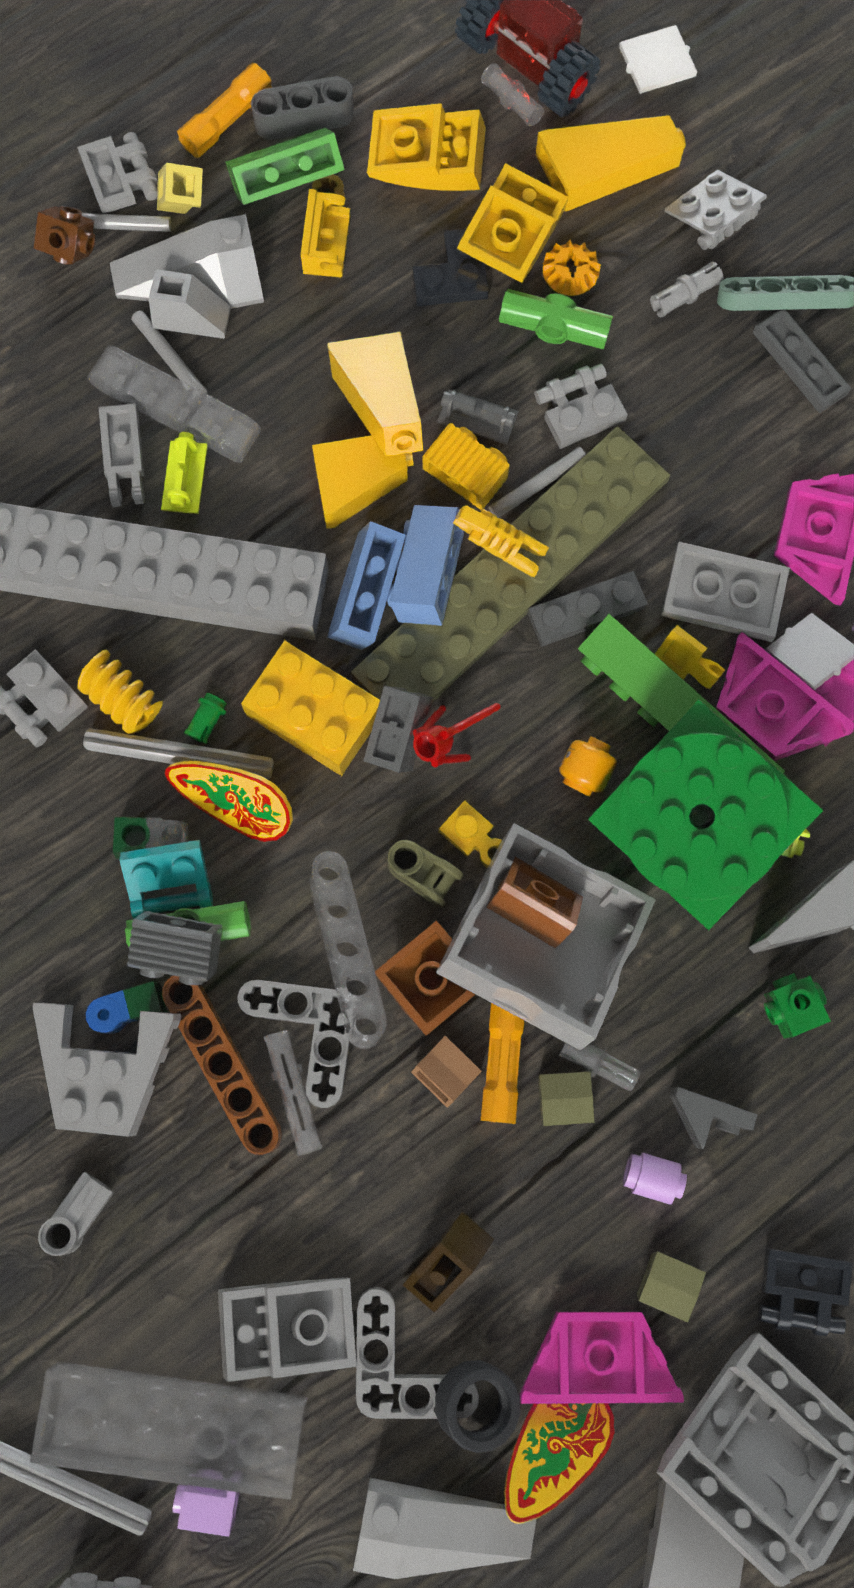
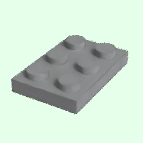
M678 542L661 616L735 634L743 632L748 637L772 642L777 632L790 567Z

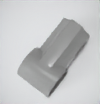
M84 1172L51 1219H48L41 1226L38 1241L42 1250L52 1256L67 1255L75 1252L80 1247L83 1236L114 1192L97 1178ZM61 1223L66 1225L71 1233L69 1243L63 1248L57 1247L52 1239L54 1228Z

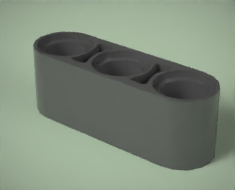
M334 76L258 91L251 100L255 130L261 138L275 140L307 134L323 128L334 129L346 126L354 117L351 83L346 78Z

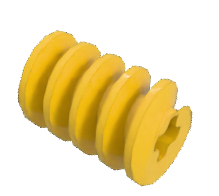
M103 650L94 656L83 668L78 680V689L81 693L89 695L92 703L100 704L102 712L111 714V719L116 724H122V729L127 734L137 733L154 720L162 707L163 701H158L151 705L150 702L155 693L152 690H147L140 695L139 693L144 685L143 682L136 680L129 685L128 683L133 675L132 672L125 670L118 675L117 673L122 665L121 662L114 660L107 665L106 663L110 659L111 654L108 650Z

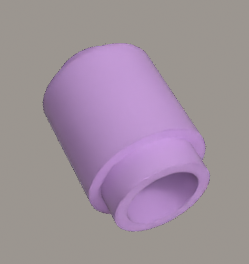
M641 1153L640 1156L630 1154L623 1177V1186L631 1188L633 1194L670 1205L675 1197L682 1198L687 1182V1175L681 1173V1164L646 1153Z

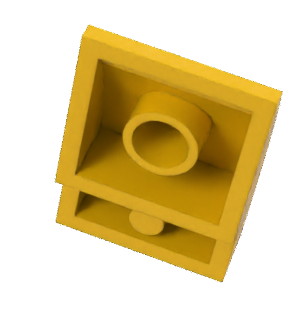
M441 103L374 110L367 168L368 176L384 182L420 189L444 191L480 190L486 131L480 109L445 113Z
M505 163L494 185H491L457 249L522 283L564 213L569 196Z

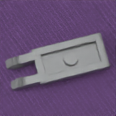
M136 403L99 407L104 474L108 481L111 504L113 507L122 506V492L119 479L131 478V493L135 504H144L145 496L142 481L144 467L138 407Z

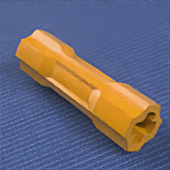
M251 63L232 80L231 86L203 112L195 114L177 130L179 141L185 150L190 152L195 158H199L218 141L220 134L245 111L251 108V100L258 91L272 88V81L266 71L261 69L256 63Z
M491 1003L487 1072L486 1083L483 1089L480 1121L516 1124L517 1080L524 1020Z

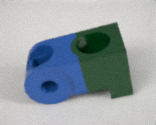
M152 981L95 999L86 1011V1021L89 1027L100 1033L115 1034L121 1031L126 1024L140 1020V1011L168 1012L162 997L161 984Z

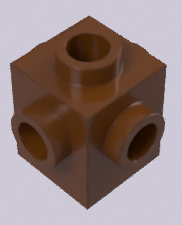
M54 206L39 211L34 249L53 255V259L56 262L73 265L75 262L89 257L94 249V220L82 216L80 210L68 206H61L60 208Z

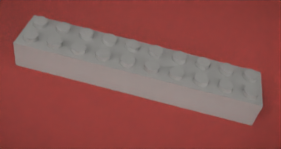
M0 503L1 591L316 641L329 572L327 557L324 553Z

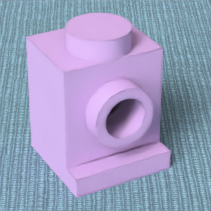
M205 1476L198 1477L196 1482L190 1481L187 1486L178 1484L173 1504V1513L180 1514L177 1529L229 1537L235 1524L241 1479L233 1478L229 1487L222 1486V1480Z

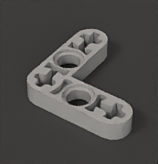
M251 980L245 983L239 990L238 1004L247 1015L314 1025L306 1081V1095L314 1106L329 1108L336 1105L341 1099L344 1089L354 1014V1005L351 998L345 992L335 989L264 980ZM255 988H261V994L264 996L275 997L274 989H281L282 991L277 1000L279 1012L277 1014L271 1013L274 1005L268 1003H260L258 1010H252V1003L246 1001L247 994H254ZM293 992L302 993L307 999L306 1010L299 1015L289 1014L285 1008V1000ZM334 998H340L341 1005L346 1006L347 1011L338 1015L337 1027L345 1026V1033L341 1034L333 1030L321 1032V1024L325 1023L330 1026L331 1021L330 1012L324 1010L325 1005L332 1004ZM327 1037L338 1039L342 1046L341 1054L332 1061L324 1060L319 1054V1045ZM316 1063L326 1067L340 1066L339 1075L330 1072L329 1084L336 1087L335 1095H328L325 1102L320 1101V1094L313 1092L314 1084H321L323 1079V1071L315 1072Z
M369 1288L360 1297L357 1307L356 1401L359 1410L365 1416L374 1419H437L434 1409L436 1397L434 1384H440L446 1375L395 1374L394 1298L384 1288ZM373 1296H380L381 1304L388 1305V1311L381 1313L380 1328L389 1326V1333L377 1330L363 1333V1326L372 1328V1312L365 1311L364 1305L371 1304ZM375 1339L384 1342L388 1348V1356L383 1362L378 1364L369 1362L364 1356L365 1345ZM475 1383L468 1386L465 1390V1393L472 1394V1397L464 1401V1407L456 1408L457 1419L469 1417L478 1407L479 1396ZM392 1384H401L398 1397L400 1409L392 1408L394 1399H382L379 1407L375 1408L371 1407V1400L364 1399L363 1394L370 1393L372 1385H379L380 1393L393 1394ZM416 1384L426 1387L430 1394L427 1405L418 1409L408 1405L405 1398L408 1388Z

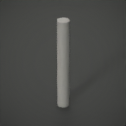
M82 213V216L94 220L93 229L171 232L170 217Z
M142 310L135 312L131 318L134 324L196 400L203 398L207 393L205 387L159 330L152 328V322Z
M577 447L489 506V511L496 515L497 518H500L567 473L586 455L581 447Z

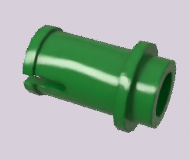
M206 693L204 698L198 699L200 706L184 732L187 736H191L190 738L205 745L220 715L225 716L226 711L224 708L227 705L225 701L210 693Z

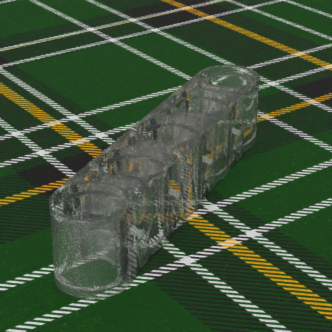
M114 346L106 347L88 375L89 381L103 393L124 404L136 403L139 412L179 433L188 432L193 434L196 442L206 443L208 448L235 462H243L261 433L260 426L247 415Z
M325 851L320 853L313 861L309 877L310 887L347 1037L355 1047L369 1049L375 1046L384 1034L387 1026L386 1015L348 865L339 853ZM330 868L337 873L338 878L325 880L318 872L321 869ZM332 905H340L346 909L348 915L343 918H335L329 914L327 908ZM342 942L352 943L357 949V954L344 956L338 952L336 946ZM351 980H359L365 984L367 992L363 995L351 994L346 987V983ZM362 1018L372 1020L376 1025L377 1032L372 1035L360 1033L356 1027L357 1020Z

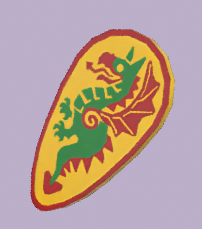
M182 761L171 764L165 770L167 780L190 803L229 828L251 839L264 842L275 841L289 831L293 818L292 808L286 795L274 783L260 775L234 767L201 761Z
M609 1403L532 1405L522 1425L507 1470L504 1492L505 1512L510 1521L515 1524H522L543 1516L571 1495L594 1471L608 1452L614 1437V1416Z

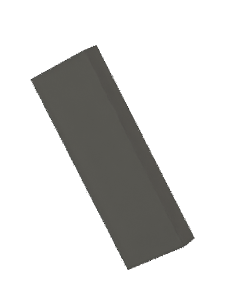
M778 310L755 326L752 333L819 413L848 395L851 387L786 310Z

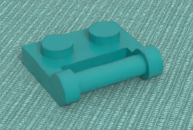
M200 840L120 853L119 861L130 900L133 919L144 911L161 913L197 906L206 908L213 906L212 891ZM196 884L197 891L149 899H145L143 892Z

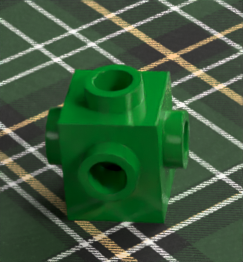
M795 973L773 981L775 990L764 994L767 1000L764 1003L766 1015L773 1026L778 1025L784 1039L795 1037L831 1022L824 1007L827 1004L824 991L817 982L813 983L810 976L798 980Z

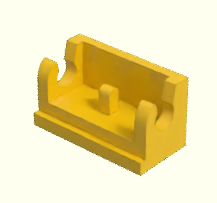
M309 189L301 246L303 274L331 277L343 276L350 220V208L341 206L345 205L344 196Z

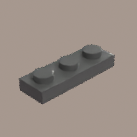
M632 571L528 609V616L542 647L598 627L608 614L618 620L643 611L647 608L648 603L636 575Z

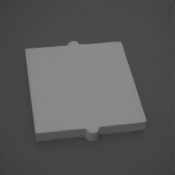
M811 613L793 628H786L785 634L768 646L766 652L809 687L816 690L833 675H840L841 669L854 659V644Z

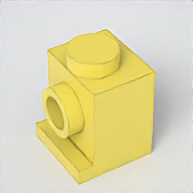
M166 163L158 172L157 210L186 214L192 207H201L202 168Z

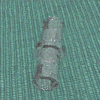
M497 63L490 64L484 70L481 82L500 98V103L505 109H512L529 127L539 122L543 116L544 107L538 104L525 91L524 84L519 80H513Z

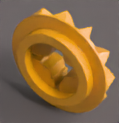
M569 240L564 245L556 243L554 248L549 253H546L542 271L546 283L554 291L563 295L575 296L589 291L595 285L599 277L600 264L597 261L596 251L591 252L588 250L585 242L582 245H577ZM569 258H572L575 266H578L574 277H571V272L566 267Z

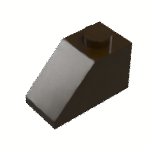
M462 1212L436 1241L406 1279L403 1286L435 1313L474 1272L495 1239Z

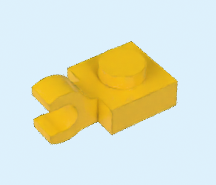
M678 625L670 632L655 653L660 660L683 680L688 674H691L700 684L708 689L717 682L725 671L718 663L702 658V655L708 648Z

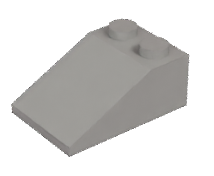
M854 860L834 871L748 948L753 953H758L838 933L849 927L854 931Z

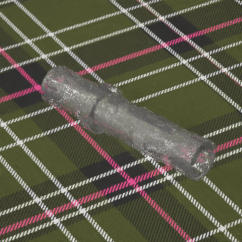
M284 1030L263 1038L266 1041L274 1070L273 1073H270L272 1081L277 1080L286 1116L296 1144L297 1155L300 1156L323 1147L319 1141L311 1107L300 1075L301 1072H304L302 1064L297 1065L288 1035L289 1032ZM281 1054L284 1055L288 1072L293 1085V1089H290L286 1073L280 1056ZM293 1095L296 1096L298 1102V1106L305 1126L304 1131H302L300 1125V1121L293 1101Z

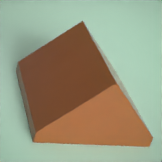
M515 856L511 867L504 874L486 908L556 949L576 927L583 896Z
M437 920L374 972L398 1005L425 1036L476 995L436 973L452 941V938Z

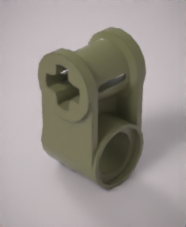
M410 840L396 842L388 853L387 867L389 872L395 878L411 887L421 897L440 908H443L445 905L444 897L455 880H461L463 877V873L454 865L433 855ZM401 851H408L414 855L416 865L411 869L403 870L395 864V855ZM441 875H443V878L438 884V886L436 888H433L438 878Z

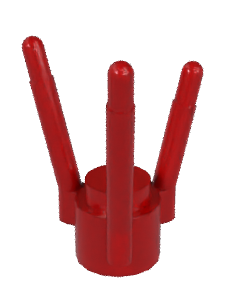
M495 703L449 728L435 725L446 711V706L441 705L421 727L413 730V748L415 753L423 761L431 762V765L435 768L446 763L470 761L471 756L469 754L446 755L454 743L453 736L498 711L501 708L500 704Z

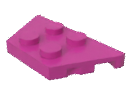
M837 473L824 476L820 480L807 479L792 482L786 499L774 556L787 567H790L793 572L833 604L839 606L845 599L854 557V474L839 477Z
M743 632L738 635L716 710L771 759L776 761L850 735L854 731L853 721Z
M556 1312L519 1394L521 1404L684 1403V1395L681 1389L677 1387L666 1365L667 1361L660 1347L656 1346L651 1336L652 1331L642 1312Z

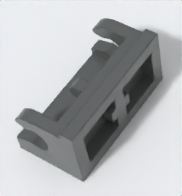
M384 686L363 761L398 773L413 771L417 754L413 748L414 736L412 732L426 722L433 697L412 693L404 688Z

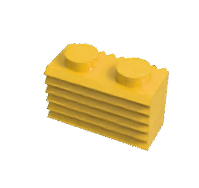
M453 423L448 424L423 455V470L480 510L485 508L490 499L493 498L494 494L497 493L508 478L510 465L504 454L493 447L485 448L483 444H479L476 436L469 429L455 427Z

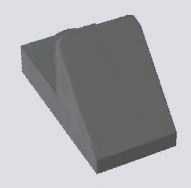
M679 1087L671 1088L669 1096L696 1148L703 1149L705 1147L713 1119L716 1120L715 1128L734 1135H739L740 1129H754L758 1114Z

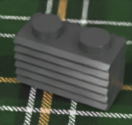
M144 911L132 921L127 965L128 967L140 969V974L146 977L159 978L169 974L179 976V981L183 984L201 985L217 973L223 926L204 921L190 920L189 918L183 919L182 917Z

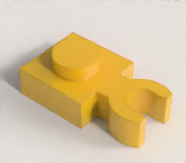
M466 801L454 811L438 831L467 857L474 849L480 853V860L486 868L489 867L492 861L488 857V851L493 848L498 849L502 841L498 838L491 839L488 836L494 826Z

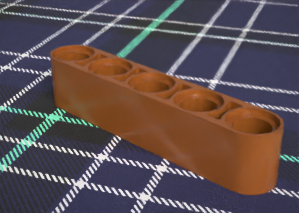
M171 976L162 988L163 1000L170 1013L181 1014L178 1028L242 1144L249 1152L256 1155L273 1152L282 1141L281 1127L202 985H191L193 989L191 999L185 1004H177L174 992L183 983L179 981V976ZM209 1018L213 1026L212 1032L206 1039L198 1040L194 1036L193 1027L199 1019ZM226 1052L231 1056L232 1068L227 1074L219 1076L213 1069V1060L218 1054ZM240 1088H246L252 1094V1104L243 1112L236 1110L232 1103L234 1092ZM261 1123L268 1125L273 1133L271 1143L264 1148L257 1146L252 1139L253 1129Z

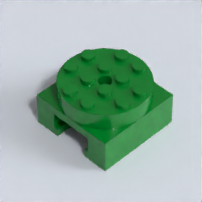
M698 699L663 739L638 762L629 776L588 820L630 858L646 879L666 891L706 929L710 930L737 900L767 873L779 856L823 810ZM704 804L711 807L715 814L713 824L708 827L695 826L691 817L695 806Z

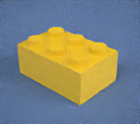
M284 641L241 705L247 717L342 776L372 731L380 699Z

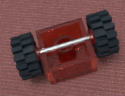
M465 0L467 3L465 7L461 6L459 11L461 16L456 19L455 23L458 25L455 28V33L460 40L479 54L488 53V50H492L495 47L496 41H498L497 55L539 86L540 90L537 92L538 99L560 117L569 116L570 111L573 113L577 109L578 103L581 105L584 101V95L586 93L589 94L592 89L590 87L591 84L595 83L597 79L595 75L600 71L599 65L601 62L597 56L579 43L583 17L573 7L567 6L561 0Z

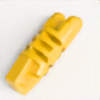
M467 505L463 506L453 521L454 525L469 534L468 540L534 578L539 570V566L518 553L520 547L541 557L545 556L549 549L545 544L516 529V527L503 519L497 518L496 515L485 509L478 512Z

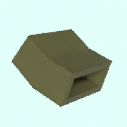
M590 1071L539 1075L540 1112L543 1126L595 1123Z
M658 1251L651 1254L646 1272L637 1291L638 1300L688 1322L698 1299L706 1272Z

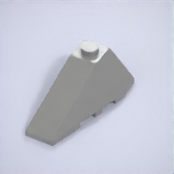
M246 214L209 221L110 262L115 294L120 299L149 301L155 269L194 275L227 302L231 309L264 302Z

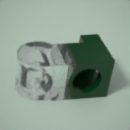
M115 817L113 854L116 859H120L121 852L188 842L189 824L183 821L162 820V818Z

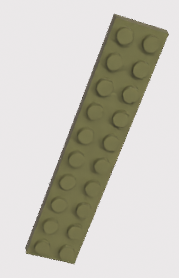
M617 426L511 524L516 529L523 531L549 547L546 555L543 557L534 555L521 547L518 553L539 566L535 578L483 549L454 576L442 626L403 623L351 671V677L365 691L378 699H381L384 686L404 688L412 693L433 697V702L528 613L529 608L536 606L668 482L670 474Z

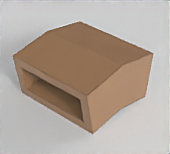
M444 1036L417 1064L411 1073L448 1108L482 1071Z

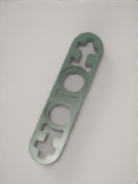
M847 275L726 278L719 283L717 304L723 309L733 311L850 308L854 306V277Z

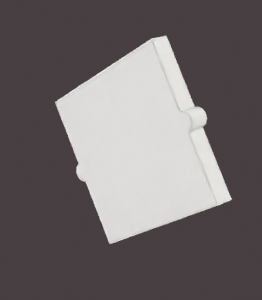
M676 25L620 42L619 48L627 64L626 72L631 73L639 94L695 77L697 74V70L689 55L690 47L684 44Z

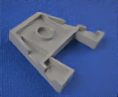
M33 1003V1013L55 1128L126 1137L136 1135L155 1088L152 1083L160 1063L165 1062L170 1049L167 1047L173 1029H177L179 1026L181 1014L140 1011L136 1054L71 1048L73 1005Z

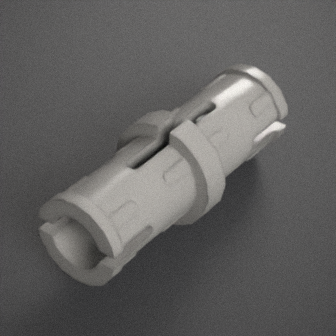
M712 261L690 275H681L676 279L677 282L651 296L650 302L653 310L657 311L661 308L657 315L664 317L667 313L684 303L692 304L697 301L698 295L719 285L723 280V273L720 267L712 270L717 266V263Z

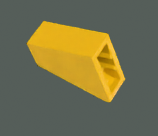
M372 435L312 445L326 529L338 526L408 481L407 467L413 466L412 452L385 456Z

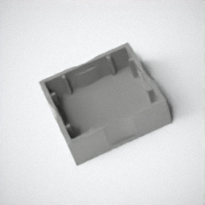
M514 823L502 839L436 973L578 1050H582L594 1041L599 1033L618 989L622 967L629 954L636 947L656 899L606 872L583 865L565 850ZM515 856L583 896L576 927L556 949L486 908L504 874L511 867Z

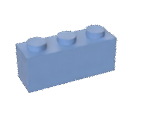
M414 505L411 520H406L404 525L405 543L396 567L395 583L391 584L387 598L388 605L392 607L398 622L442 626L464 531L453 524L459 511L458 507Z
M371 521L358 532L327 638L361 650L375 642L405 540V534Z

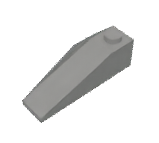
M370 1478L353 1571L400 1579L530 1559L536 1519L522 1524H515L507 1517L505 1504Z

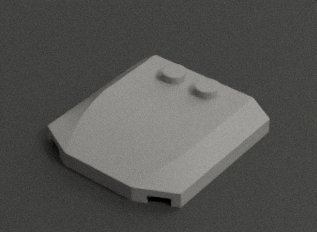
M759 1333L752 1334L732 1354L662 1456L657 1474L775 1586L783 1587L791 1583L789 1580L802 1573L813 1571L824 1565L854 1515V1421Z

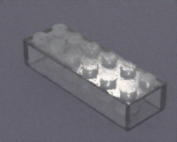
M58 1362L46 1370L30 1463L291 1500L296 1484L308 1397Z

